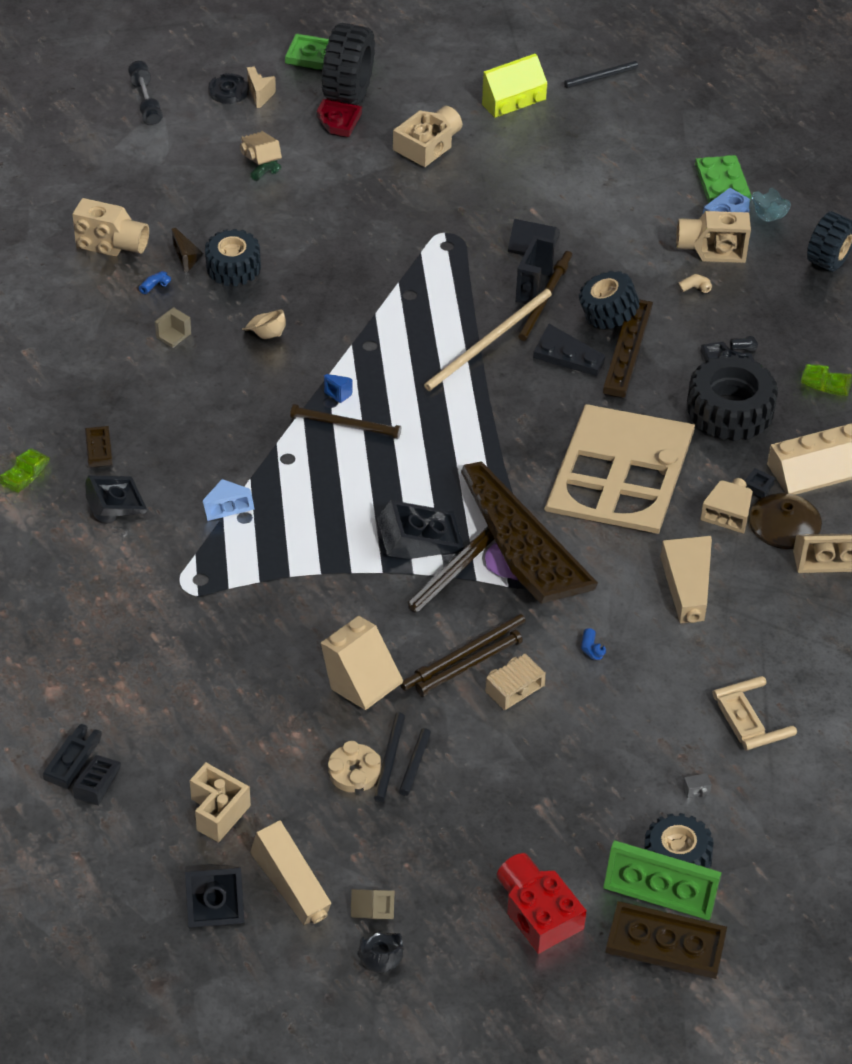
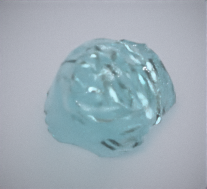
M770 188L767 194H761L759 191L752 194L755 212L760 219L766 222L783 218L791 207L789 200L782 199L774 188Z

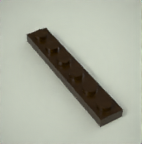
M639 299V309L636 310L635 316H631L628 322L624 321L605 380L603 394L626 397L653 302Z

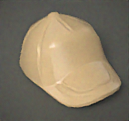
M280 309L259 314L252 318L242 330L253 331L264 340L280 337L286 326L284 311Z

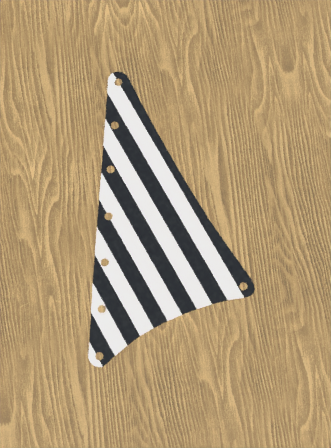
M439 233L431 238L362 332L329 373L331 375L351 378L353 380L352 395L342 403L338 402L336 407L327 408L324 406L323 401L330 396L324 393L323 381L304 406V409L394 427L401 425L400 438L394 439L391 435L296 417L244 486L249 488L252 494L255 510L246 511L252 515V521L247 524L238 522L237 516L240 513L222 517L182 571L179 579L183 590L194 596H203L264 581L317 574L395 573L435 576L459 552L414 559L388 556L377 518L390 500L453 511L464 548L488 526L461 473L463 466L482 461L511 492L512 488L504 465L490 403L482 352L480 351L431 391H428L424 386L427 381L480 341L470 281L467 245L460 236L453 233ZM442 242H451L454 248L445 251L440 248V244ZM412 290L417 293V297L407 300L403 297V293ZM374 341L378 346L375 350L368 351L363 348V343ZM283 454H292L296 459L294 463L287 465L280 461V457ZM495 539L454 577L516 589L526 588L518 579L514 580L498 576L486 568L485 554L488 548L496 543ZM197 574H205L208 576L209 581L206 585L198 586L193 583V577Z

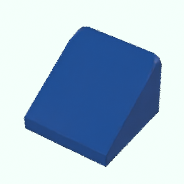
M326 374L324 375V393L342 403L353 393V380L349 377Z

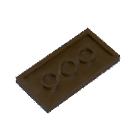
M618 901L605 953L716 979L727 926Z

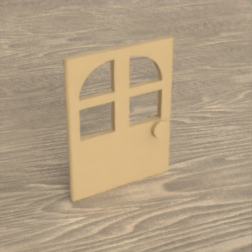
M586 404L544 510L551 513L659 534L695 430V424ZM578 455L613 461L607 479L572 473ZM630 466L655 469L662 475H665L661 489L625 483ZM567 484L602 490L596 509L586 507L574 500L567 490ZM620 494L655 501L651 506L642 511L614 513Z

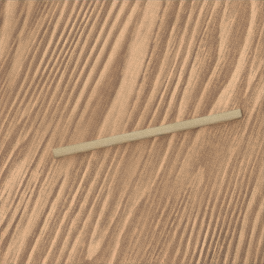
M545 289L427 381L424 384L425 388L428 391L435 388L552 295L551 291Z

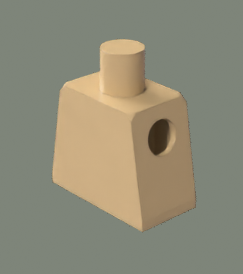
M741 478L734 479L732 483L719 481L703 503L701 520L744 534L753 491L746 488L747 484Z

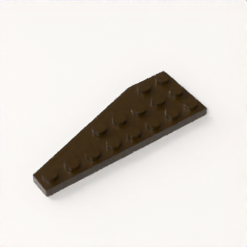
M482 461L463 466L461 473L510 571L536 600L543 604L596 589L598 582Z

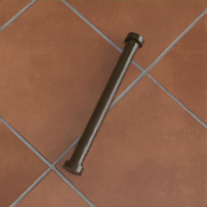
M296 404L292 405L290 417L295 419L296 417L337 424L391 435L394 439H399L401 435V425L394 427L299 408V405Z
M515 629L504 639L431 679L416 683V691L421 697H425L428 695V691L514 644H521L523 639L520 632Z

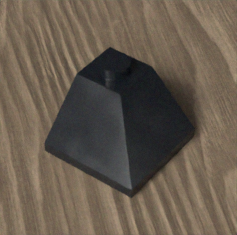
M219 864L185 866L189 928L245 923L241 867Z

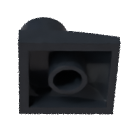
M88 475L85 482V496L98 521L112 523L116 520L117 516L146 513L145 503L131 476Z

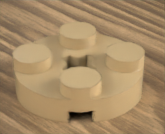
M348 741L342 747L336 749L329 758L328 772L330 779L337 788L343 791L355 792V789L364 788L363 791L372 788L379 780L381 757L368 746L358 744L355 741ZM358 765L360 770L354 769L351 771L350 766Z

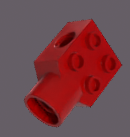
M526 853L516 854L501 865L497 872V879L509 893L507 914L538 954L584 930L587 910L555 870L540 871Z

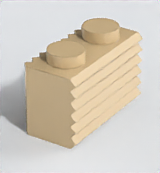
M261 131V133L257 132V134L254 133L253 135L241 137L240 150L242 155L256 164L260 165L282 158L279 141L267 133Z
M524 653L519 658H512L503 668L492 670L486 677L485 691L492 697L493 701H496L503 710H506L545 686L546 673Z

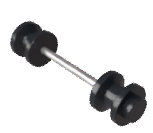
M135 61L130 64L128 72L131 76L132 84L142 87L145 100L140 104L143 121L146 124L154 125L162 120L163 113L159 102L156 99L149 98L146 85L151 81L148 65L143 61Z

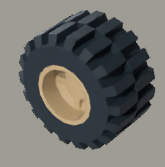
M833 211L825 214L811 235L807 248V260L829 271L834 272L845 262L852 249V220Z
M226 229L221 233H215V236H211L209 242L205 244L207 273L210 274L212 280L216 279V283L224 282L225 286L233 283V286H238V283L247 284V280L252 281L255 279V276H258L259 270H261L260 245L257 238L253 237V234H247L244 230L237 231V229H232L228 231Z
M608 271L607 273L602 272L600 275H595L591 277V280H587L584 283L585 286L580 289L581 293L578 296L588 322L593 327H600V329L609 327L610 329L617 325H623L624 321L628 322L631 319L630 317L635 316L636 310L639 309L640 301L633 282L628 274L621 271Z
M672 813L667 814V818L659 817L657 823H651L649 830L645 834L644 849L710 869L712 866L714 842L713 837H711V831L709 828L705 829L704 822H697L694 816L688 818L682 813H679V816H674Z

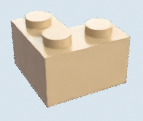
M205 763L190 779L191 800L200 804L195 811L197 831L219 843L251 806L250 787L208 763Z

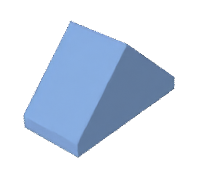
M223 479L203 500L207 521L255 510L249 488Z

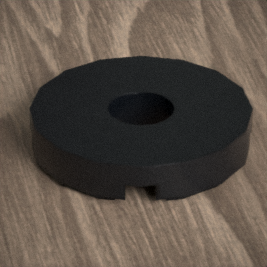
M225 73L220 75V78L216 79L214 77L209 82V95L219 103H237L244 100L249 94V83L237 74Z

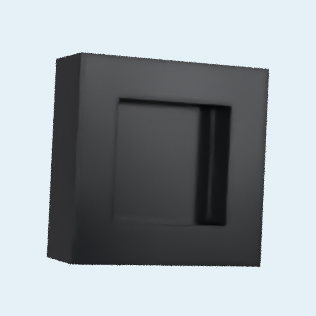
M754 468L745 479L746 488L751 489L753 494L763 498L774 486L776 478Z

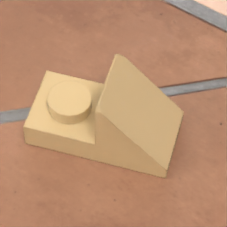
M255 66L247 67V82L249 83L251 95L256 108H261L276 92L275 76L262 78L261 74H257Z

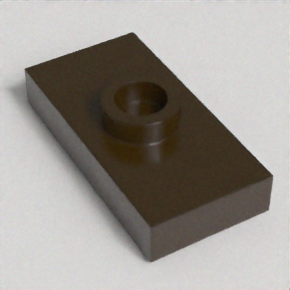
M109 426L85 428L89 467L113 465Z

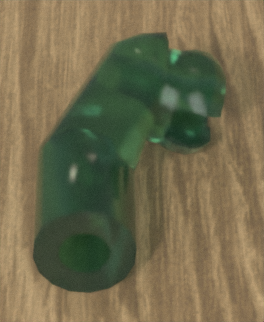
M275 160L260 164L250 175L253 180L258 181L269 170L276 174L282 167Z

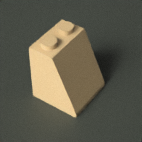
M357 616L321 642L331 690L364 710H367L402 684V677L376 625L366 619Z

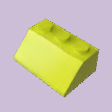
M536 54L483 72L482 105L494 118L546 100L547 81Z

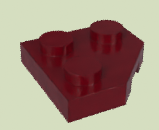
M324 98L317 109V118L329 133L350 137L362 114V106Z

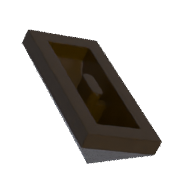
M172 228L173 247L183 271L189 272L204 253L177 228Z

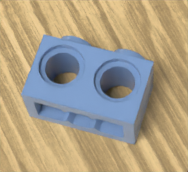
M729 188L703 208V214L705 211L750 212V199Z

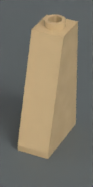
M711 536L663 540L660 557L680 623H695L705 620Z
M281 820L256 832L250 853L303 925L311 921L313 924H316L328 916L327 913L332 903Z

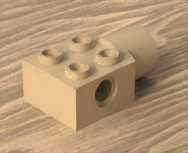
M444 106L435 113L418 111L393 130V150L423 167L428 166L451 148L452 136L462 128L460 115L449 106Z
M82 198L72 214L76 248L116 257L121 249L142 254L146 249L149 239L148 224L131 220L124 207Z
M705 211L699 219H678L676 247L677 249L696 250L702 261L746 263L751 232L749 212Z

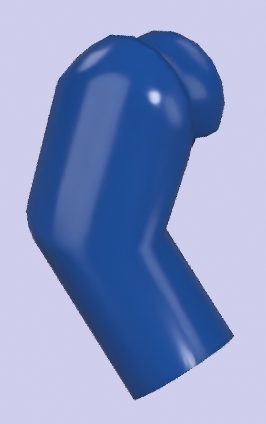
M165 271L153 274L139 286V291L146 295L158 282L165 287L171 281V277Z
M587 628L583 631L581 650L592 660H601L606 654V648L604 646L600 648V643H594L596 632L593 629Z

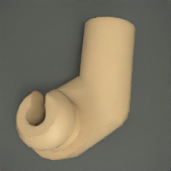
M693 274L678 283L682 292L692 287L701 290L703 293H708L712 289L710 280L699 274Z

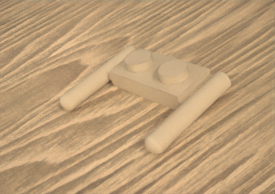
M763 676L713 690L714 699L718 701V706L746 751L797 734V729L794 726L765 733L764 726L743 693L765 686L766 679Z

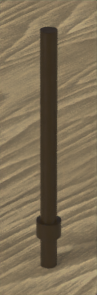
M565 251L561 260L556 262L553 268L554 272L544 290L549 289L552 293L561 276L566 273L569 267L568 263L572 258L570 251ZM548 299L532 310L518 335L521 341H526Z
M519 614L427 667H420L415 670L412 676L403 680L400 687L403 691H406L420 681L425 682L431 679L432 675L526 622L525 617Z

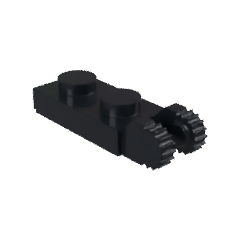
M79 724L73 734L68 736L43 772V779L67 789L93 752V749L97 747L102 731L95 729L88 739L84 741L83 738L87 733L88 727L84 724Z

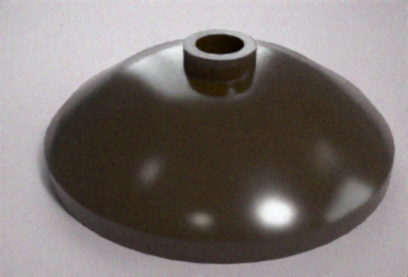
M775 493L759 499L752 506L749 524L753 533L764 543L780 549H794L796 535L820 534L822 519L817 508L806 499L789 493Z

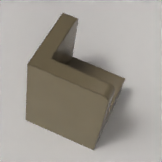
M173 307L155 321L156 338L170 347H175L191 334L190 317Z
M352 889L351 917L394 919L395 891Z

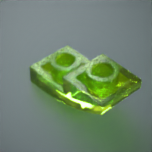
M806 364L801 382L823 392L848 396L852 385V374L829 373V366Z
M30 448L16 457L14 467L0 475V484L19 493L42 472L48 464L50 457Z

